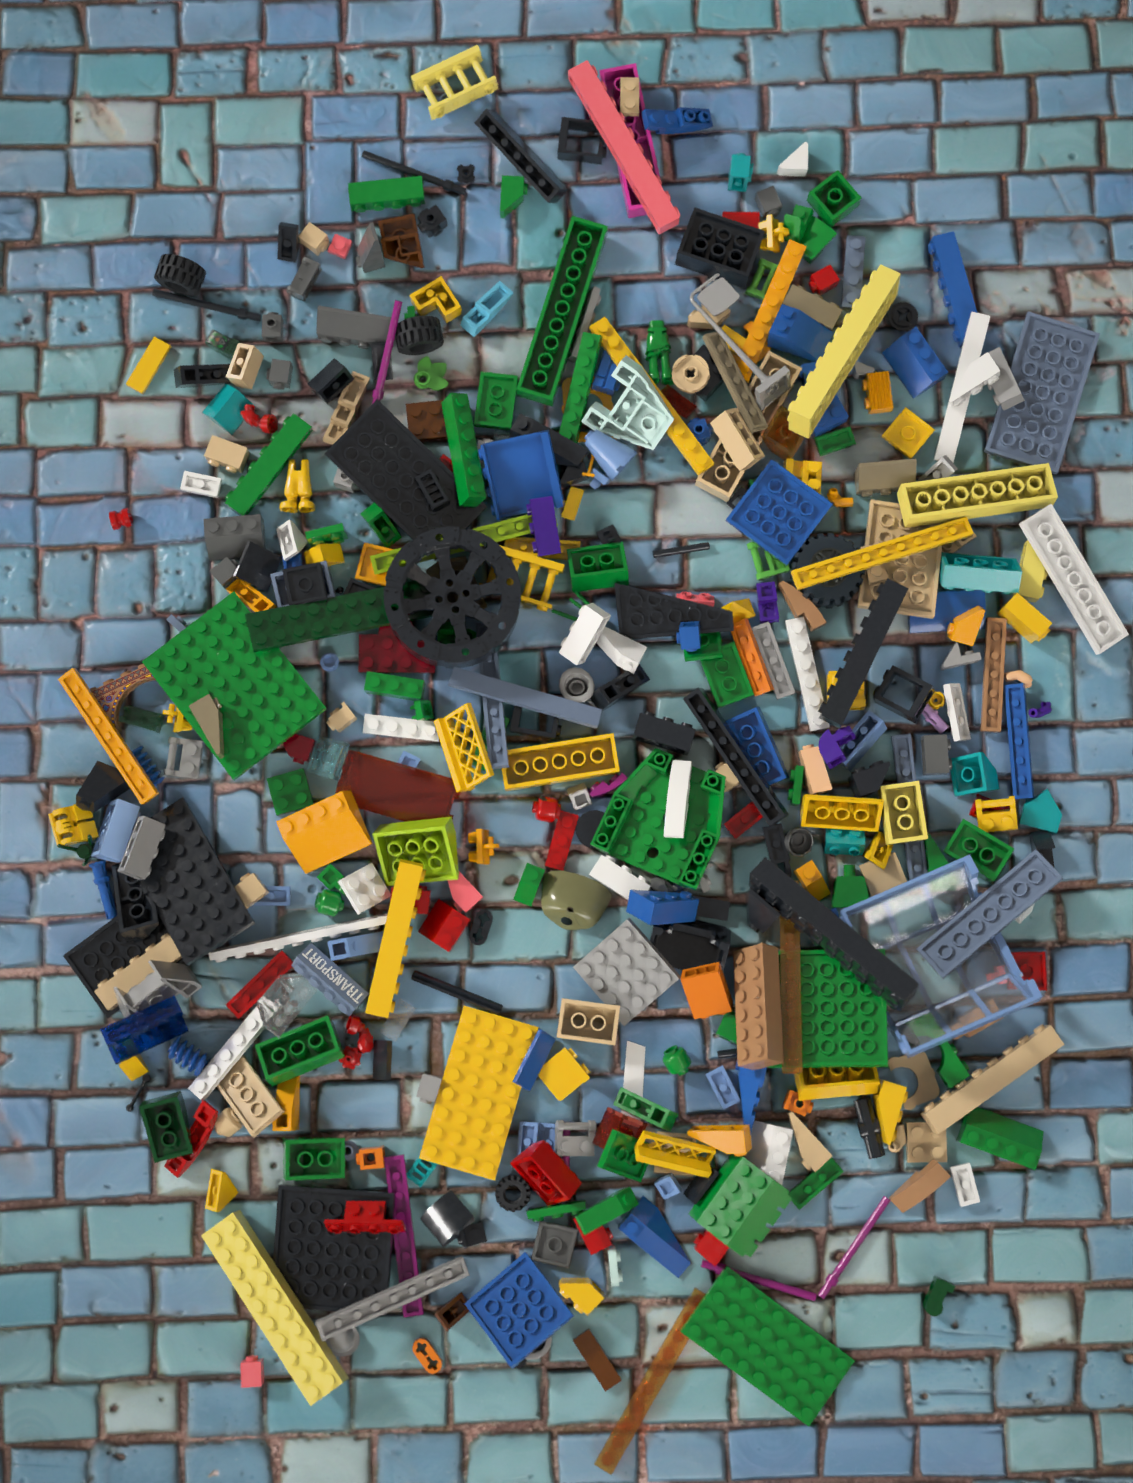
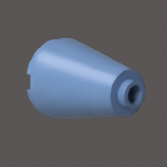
M591 430L584 437L586 440L584 444L612 481L637 454L634 449L599 430L594 432Z

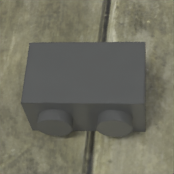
M947 734L924 735L921 737L923 776L946 775L950 773L952 760L948 757V751L951 750L950 739H947Z

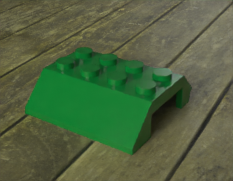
M730 1154L718 1171L719 1175L688 1214L743 1257L746 1254L751 1258L758 1248V1245L754 1243L755 1239L759 1242L763 1241L770 1231L765 1225L767 1223L772 1226L782 1214L777 1208L780 1206L785 1210L792 1197L788 1195V1189L772 1179L747 1158Z

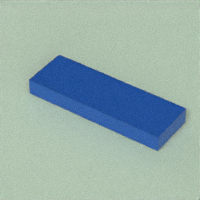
M538 1029L512 1082L526 1091H531L556 1038Z

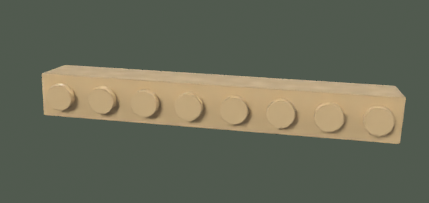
M1039 1025L1033 1030L1034 1034L1029 1037L1026 1035L1019 1039L1017 1046L1014 1048L1010 1046L1005 1049L1000 1058L997 1059L995 1057L986 1063L988 1066L983 1070L981 1068L971 1073L972 1077L966 1081L964 1079L955 1085L956 1089L952 1092L948 1090L939 1096V1101L927 1104L924 1107L925 1111L921 1115L933 1133L940 1134L1065 1045L1051 1025Z

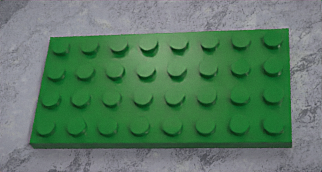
M727 1265L680 1330L682 1334L808 1427L855 1362L852 1357Z

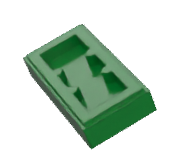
M850 426L814 438L820 457L856 445Z

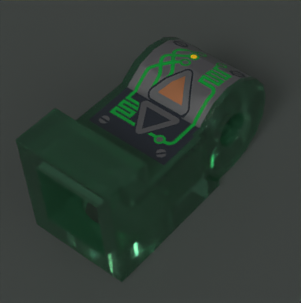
M212 329L204 343L232 360L236 347L241 342Z

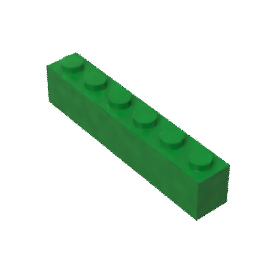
M450 393L441 404L459 506L477 507L486 499L468 394Z
M294 413L291 417L287 416L282 423V429L273 434L271 437L272 442L269 446L262 448L259 453L261 456L257 461L254 460L248 467L249 472L246 476L242 475L236 483L238 485L234 491L231 490L226 495V506L239 516L250 514L286 467L289 459H292L312 433V426Z

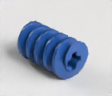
M137 747L132 753L154 786L158 785L165 777L158 778L161 771H153L157 765H149L152 758L145 759L148 752L141 753L144 747Z
M178 1036L167 1052L169 1053L168 1058L173 1059L176 1057V1064L182 1061V1068L189 1065L188 1072L195 1070L194 1075L197 1077L208 1065L211 1058L206 1060L207 1053L200 1056V1048L194 1052V1044L187 1047L188 1040L181 1043V1036Z

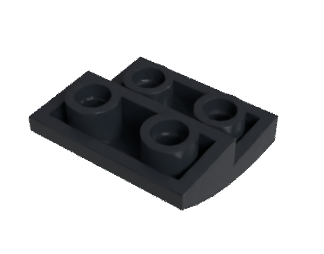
M452 1190L439 1198L420 1218L443 1248L458 1238L461 1230L475 1221L474 1216Z

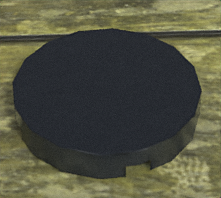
M591 810L582 814L578 819L576 835L584 846L595 849L590 844L604 812Z

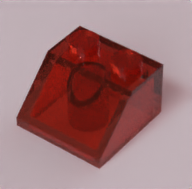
M607 1107L592 1143L604 1149L612 1129L639 1139L648 1124L621 1111Z

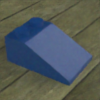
M782 304L768 333V347L817 362L820 356L823 357L825 354V348L828 342H831L834 332L801 310Z

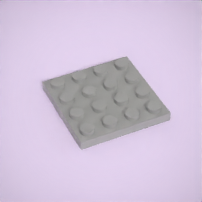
M630 917L573 967L604 1004L620 1006L619 1021L623 1026L681 978Z

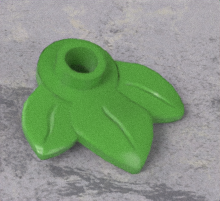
M428 356L418 362V372L414 375V383L418 388H430L434 391H439L448 386V382L443 378L447 370L446 363L438 362L432 364ZM423 377L427 379L424 383L420 382V379Z

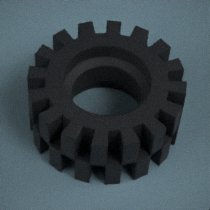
M515 1174L503 1177L497 1184L495 1191L496 1201L499 1203V1206L506 1211L512 1212L525 1208L531 1195L529 1184L522 1176L520 1177ZM512 1185L517 1186L521 1191L519 1199L515 1201L509 1200L505 1195L506 1189Z

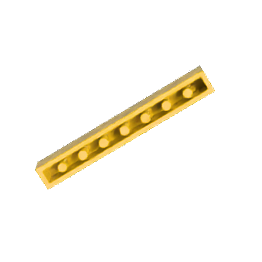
M400 859L366 1006V1014L388 1018L389 1012H394L396 1002L392 1001L394 994H398L400 983L397 982L398 975L402 976L404 964H401L402 956L406 957L409 945H405L407 937L411 938L413 926H410L411 918L415 919L417 907H414L415 900L420 899L422 890L418 888L419 882L424 881L426 873L422 863Z

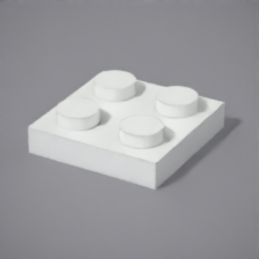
M372 863L338 881L357 915L391 896Z

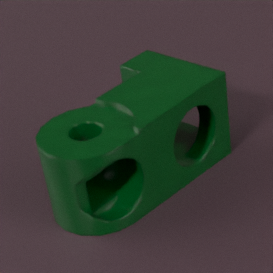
M934 1276L923 1302L924 1310L931 1316L940 1315L943 1311L942 1303L947 1291L953 1294L956 1286Z

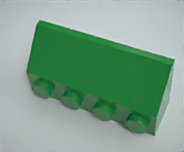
M976 1107L964 1116L956 1141L1036 1170L1042 1153L1044 1131Z

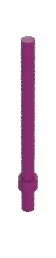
M395 300L376 389H373L372 397L374 398L372 404L377 399L381 401L384 397L383 388L402 301Z
M884 1196L832 1274H828L826 1277V1283L817 1294L821 1298L825 1299L831 1288L835 1287L839 1282V1276L891 1201Z
M702 1260L701 1262L702 1268L715 1271V1274L718 1275L726 1266V1264L720 1262L716 1267L707 1260ZM733 1269L749 1282L808 1300H816V1293Z

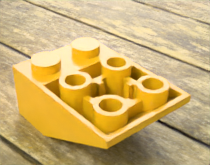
M879 1079V1088L877 1094H873L876 1117L881 1128V1140L891 1145V1141L894 1142L897 1136L895 1127L897 1122L901 1121L903 1114L901 1106L902 1103H906L908 1092L906 1091L907 1087Z

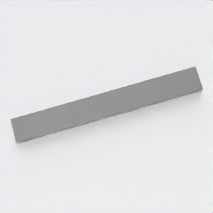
M462 1256L457 1257L316 1320L315 1323L321 1340L325 1341L469 1276L464 1258Z

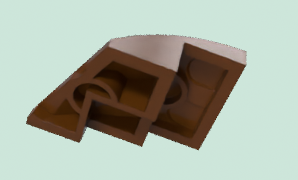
M415 214L378 221L384 258L425 268Z

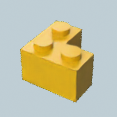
M442 276L409 295L411 303L415 306L419 316H425L437 308L447 324L462 315L460 304Z

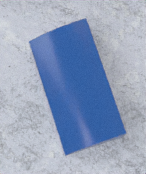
M982 590L937 592L935 617L929 619L908 615L909 633L945 632L949 623H952L953 618L976 606H981L985 609L979 630L985 629V592Z
M755 707L726 720L769 786L789 778L760 707Z

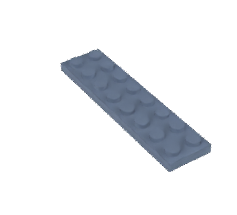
M1035 849L916 950L936 973L944 979L1061 882L1063 877Z

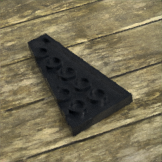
M615 583L619 634L625 637L640 639L676 636V632H679L680 622L692 621L700 622L701 634L734 631L733 611Z

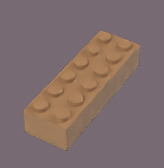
M760 943L733 951L738 1067L757 1070L784 1063L778 947Z

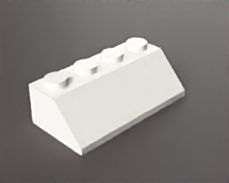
M754 1120L751 1132L752 1148L745 1155V1158L781 1185L783 1184L793 1129Z

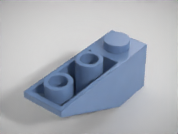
M384 931L327 941L331 961L379 952Z

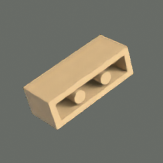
M736 408L725 410L710 423L715 434L721 440L724 449L732 458L733 464L739 471L751 468L765 457Z

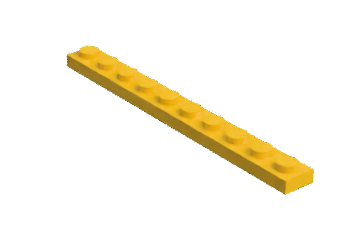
M606 317L589 326L592 334L603 336L601 346L606 350L616 366L626 355L641 365ZM648 375L674 417L673 422L666 431L667 435L696 474L700 475L714 465L713 460Z
M966 516L792 570L791 575L797 590H801L972 536L974 533Z

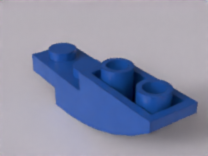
M679 107L676 111L644 109L641 112L645 130H655L656 134L688 133L713 127L709 109Z

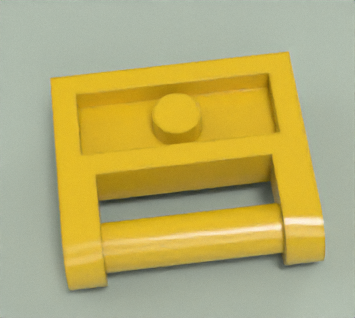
M1015 796L984 801L975 799L978 828L985 832L1018 829ZM1010 806V809L982 812V808Z

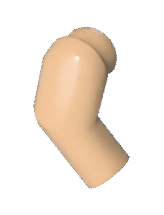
M1022 670L1004 673L1006 682L1018 680L1025 684V688L1032 686L1033 679L1031 675Z

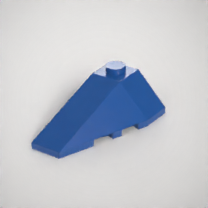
M737 1059L735 1070H738L743 1125H749L751 1134L756 1114L754 1109L757 1107L760 1099L758 1089L763 1087L767 1067L757 1070L738 1067Z
M642 1196L638 1201L639 1205L630 1210L618 1225V1229L679 1278L691 1262L660 1210L645 1196Z

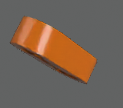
M420 1337L416 1339L412 1349L417 1359L428 1373L435 1374L439 1372L442 1367V1359L427 1338ZM419 1342L420 1344H426V1355L422 1350H417ZM430 1356L433 1361H438L437 1368L433 1366L430 1368L428 1366L430 1360L427 1357Z

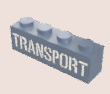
M312 943L295 958L291 965L298 974L303 975L313 987H316L323 993L326 999L331 1000L342 1013L349 1017L369 995L368 992Z

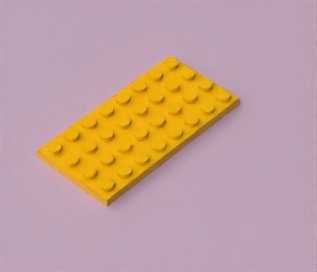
M463 1007L419 1156L420 1159L495 1180L521 1091V1087L512 1081L539 1027L471 1007Z

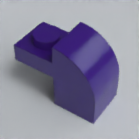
M850 726L839 728L833 735L828 729L820 737L819 751L829 769L847 760L840 747L856 738Z

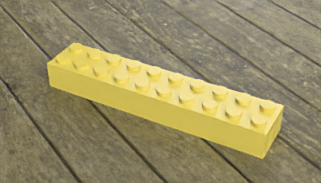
M881 264L877 271L874 270L869 279L870 282L868 285L865 284L861 290L860 298H856L853 302L852 311L850 314L847 313L845 315L842 327L836 329L832 343L828 342L824 351L825 354L823 357L820 356L818 358L815 370L810 371L808 374L807 383L798 390L797 399L791 401L788 407L789 415L787 418L789 430L809 439L897 297L901 273Z
M241 1210L231 1213L201 1235L310 1406L349 1379L327 1343L321 1340L318 1329Z

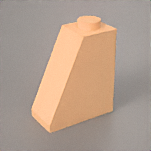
M813 744L803 746V750H800L798 754L801 766H804L803 775L808 794L820 795L828 793L832 790L823 757L819 751V746L814 747Z

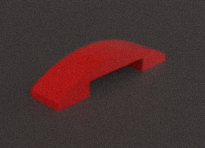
M202 1100L193 1117L196 1120L190 1128L194 1152L168 1159L164 1165L177 1178L198 1157L215 1126L218 1111L205 1100Z

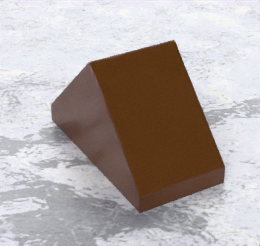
M461 1292L440 1307L435 1313L436 1318L446 1331L451 1329L469 1312V1309L464 1304L467 1302V1299Z

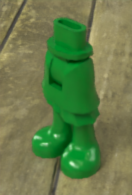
M663 320L649 321L645 360L649 362L648 375L656 385L660 382L658 359L661 357V383L663 385H674L669 361L671 345L667 335V328L664 327Z

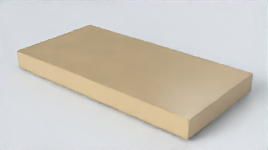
M244 1054L217 1085L221 1094L254 1138L285 1112Z

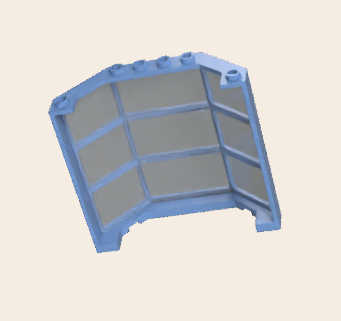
M971 855L840 910L839 918L876 949H885L886 957L919 983L916 994L900 1012L897 1009H891L887 1005V1027L898 1042L902 1054H906L908 1058L1037 1003L1042 999L1034 979L1024 981L1021 978L1023 973L1019 969L1001 932L944 979L936 973L916 950L982 894L977 891L979 871Z

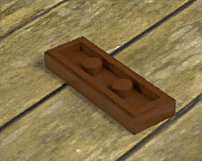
M589 1328L573 1339L574 1344L605 1392L622 1381Z

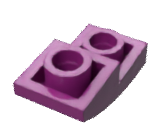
M624 773L620 775L615 774L609 780L611 783L609 786L604 780L601 783L597 781L590 788L592 791L589 793L590 797L595 798L610 793L621 786L627 777Z

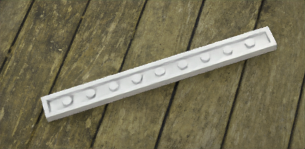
M388 913L214 949L208 953L210 961L223 962L227 960V957L231 956L242 958L247 956L246 953L250 952L261 954L266 952L265 949L269 948L280 950L285 948L284 945L288 944L299 946L304 944L303 941L307 940L318 942L323 940L322 937L326 936L337 938L342 936L341 933L345 932L356 934L361 932L360 929L364 928L375 930L380 928L379 925L386 923Z

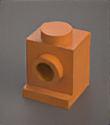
M788 1089L782 1108L806 1116V1113L810 1114L814 1102L802 1100V1107H797L796 1102L799 1100L798 1092Z
M384 1145L359 1149V1153H356V1163L360 1165V1170L385 1167ZM368 1154H373L375 1159L369 1160Z

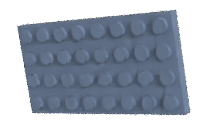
M1029 311L1026 313L1010 365V370L1025 401L1004 411L1001 405L998 406L984 450L985 453L1026 466L1049 463L1051 473L1055 475L1058 473L1100 333Z

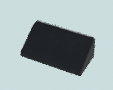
M712 1166V1173L709 1178L696 1175L683 1194L692 1203H698L719 1175V1172Z

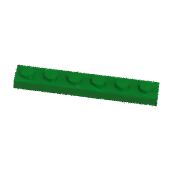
M587 332L582 334L559 434L575 443H578L582 426L581 421L584 418L603 338L601 335Z

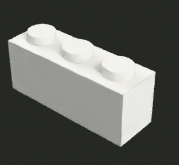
M594 603L581 607L578 612L580 616L577 621L572 623L569 629L571 632L568 637L563 639L560 645L562 648L559 653L575 665L585 663L611 617L610 614Z
M601 855L589 874L590 877L627 900L629 899L630 890L648 891L651 887L648 885L649 881L641 875L638 878L632 875L630 868L622 865V867L615 864L616 860L609 855L605 857Z

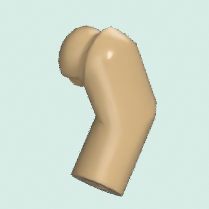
M904 1124L896 1125L897 1136L895 1141H891V1145H888L889 1151L899 1152L906 1144Z

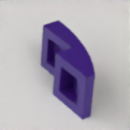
M775 581L756 583L760 624L779 622Z

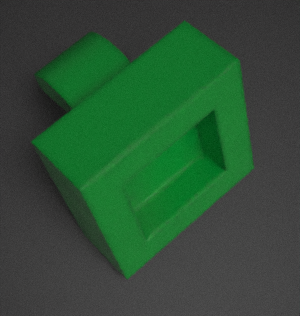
M431 700L414 701V705L410 707V710H415L416 716H413L412 719H434Z

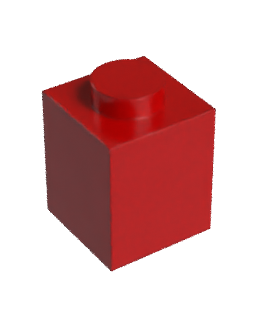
M828 265L813 273L808 284L813 293L815 292L821 296L837 287L840 279L832 266Z

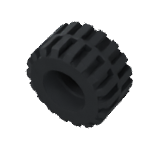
M163 254L158 263L154 279L168 290L186 296H196L200 293L206 271L199 264L188 258L175 254Z
M415 316L407 318L397 325L395 339L399 353L421 355L435 351L444 344L440 320L437 317Z

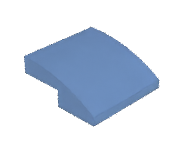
M520 1121L517 1156L530 1145L541 1140L549 1143L555 1152V1124Z

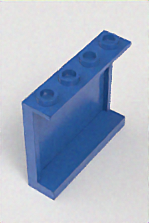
M549 430L480 445L481 449H478L480 460H484L485 465L482 468L485 479H488L489 483L487 493L488 497H492L493 501L491 511L497 520L527 513L526 504H529V499L552 496L554 507H564L565 502Z

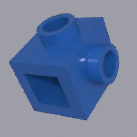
M705 418L690 420L687 423V427L701 446L706 445L712 434L710 423L707 424Z

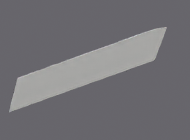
M627 1041L623 1088L643 1097L645 1047ZM621 1109L620 1122L639 1128L641 1118Z

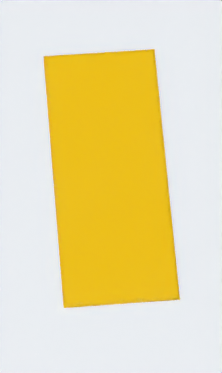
M571 486L561 517L575 521L584 490Z

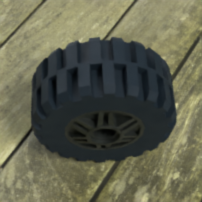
M823 533L817 534L816 537L807 539L795 554L790 566L791 572L801 567L859 550V548L855 549L853 547L854 543L851 540L848 542L844 540L845 536L839 535L836 537L834 533H828L827 535ZM865 570L798 591L802 592V596L812 601L817 608L825 606L826 609H830L833 606L839 607L848 602L859 590L864 580L861 578V575H865ZM790 572V579H792L793 581L792 586L796 588V585Z

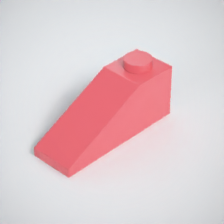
M460 871L459 879L447 880L452 898L455 901L453 905L460 913L463 910L468 913L484 898Z

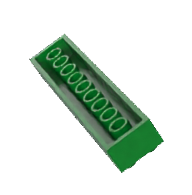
M575 216L571 217L516 388L518 397L553 407L608 235V226Z

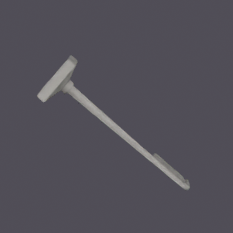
M716 273L691 293L690 301L761 380V384L755 388L756 403L762 411L791 388L790 370L783 366L772 376H766L694 301V295L701 291L697 299L713 316H717L740 298V295L724 278L715 280L720 275Z

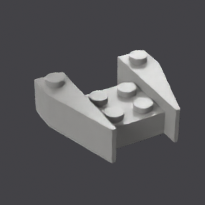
M150 960L148 962L154 973L147 975L144 981L130 988L128 993H125L116 986L114 987L120 1011L133 1031L141 1034L155 1024L151 1015L178 994L189 998L202 988L193 971L185 964Z

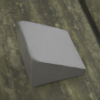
M856 361L852 368L853 379H863L867 373H874L875 369Z
M585 783L567 789L575 811L592 804Z

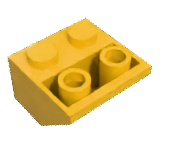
M561 1278L559 1280V1292L566 1299L570 1297L573 1300V1306L580 1314L584 1312L588 1315L604 1299V1292L591 1278Z

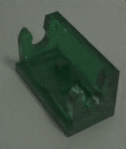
M130 705L123 707L124 714L119 717V722L160 734L165 715Z

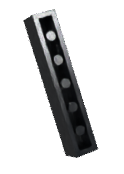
M484 110L474 122L476 126L548 203H557L568 191L565 185L495 110Z

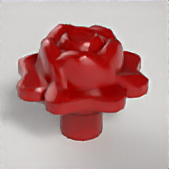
M346 1046L345 1050L343 1049L345 1057L339 1059V1062L343 1063V1068L355 1069L356 1066L361 1064L360 1058L362 1054L358 1052L357 1047L351 1048Z

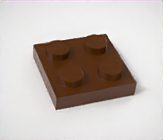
M443 400L406 404L408 430L420 441L447 438L441 404Z

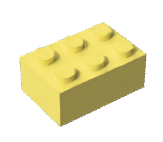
M919 781L880 786L878 797L884 800L881 816L886 845L928 839Z

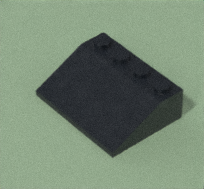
M694 207L677 252L675 265L709 277L719 273L720 275L716 279L724 278L728 283L745 289L765 231Z

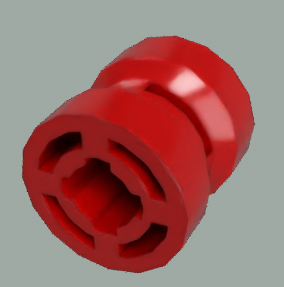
M129 508L122 509L119 513L116 511L109 512L113 530L120 529L121 525L125 527L133 526Z

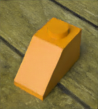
M976 606L953 618L952 623H949L947 627L948 637L952 641L973 646L985 609L981 606Z
M812 860L793 871L803 888L818 901L831 894L823 876Z

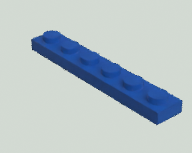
M1025 684L1004 685L1013 796H1015V800L1034 798Z

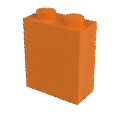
M720 962L682 970L681 983L694 1019H706L713 1015H725L728 1012H732L733 1000Z

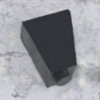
M97 760L76 794V806L84 811L95 813L129 790L130 787L117 768Z

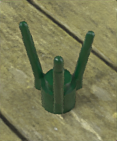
M88 835L89 843L81 844L78 848L64 844H58L57 847L77 852L80 858L85 859L82 866H86L91 862V854L95 843L92 840V836Z

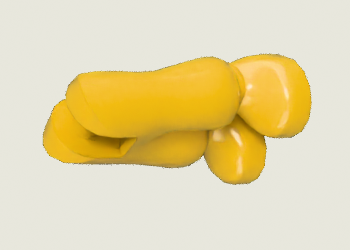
M289 459L284 490L287 500L280 503V510L283 512L297 513V509L301 513L315 511V504L310 501L312 486L308 459H302L301 470L296 471L295 459ZM299 496L300 502L297 507V497Z

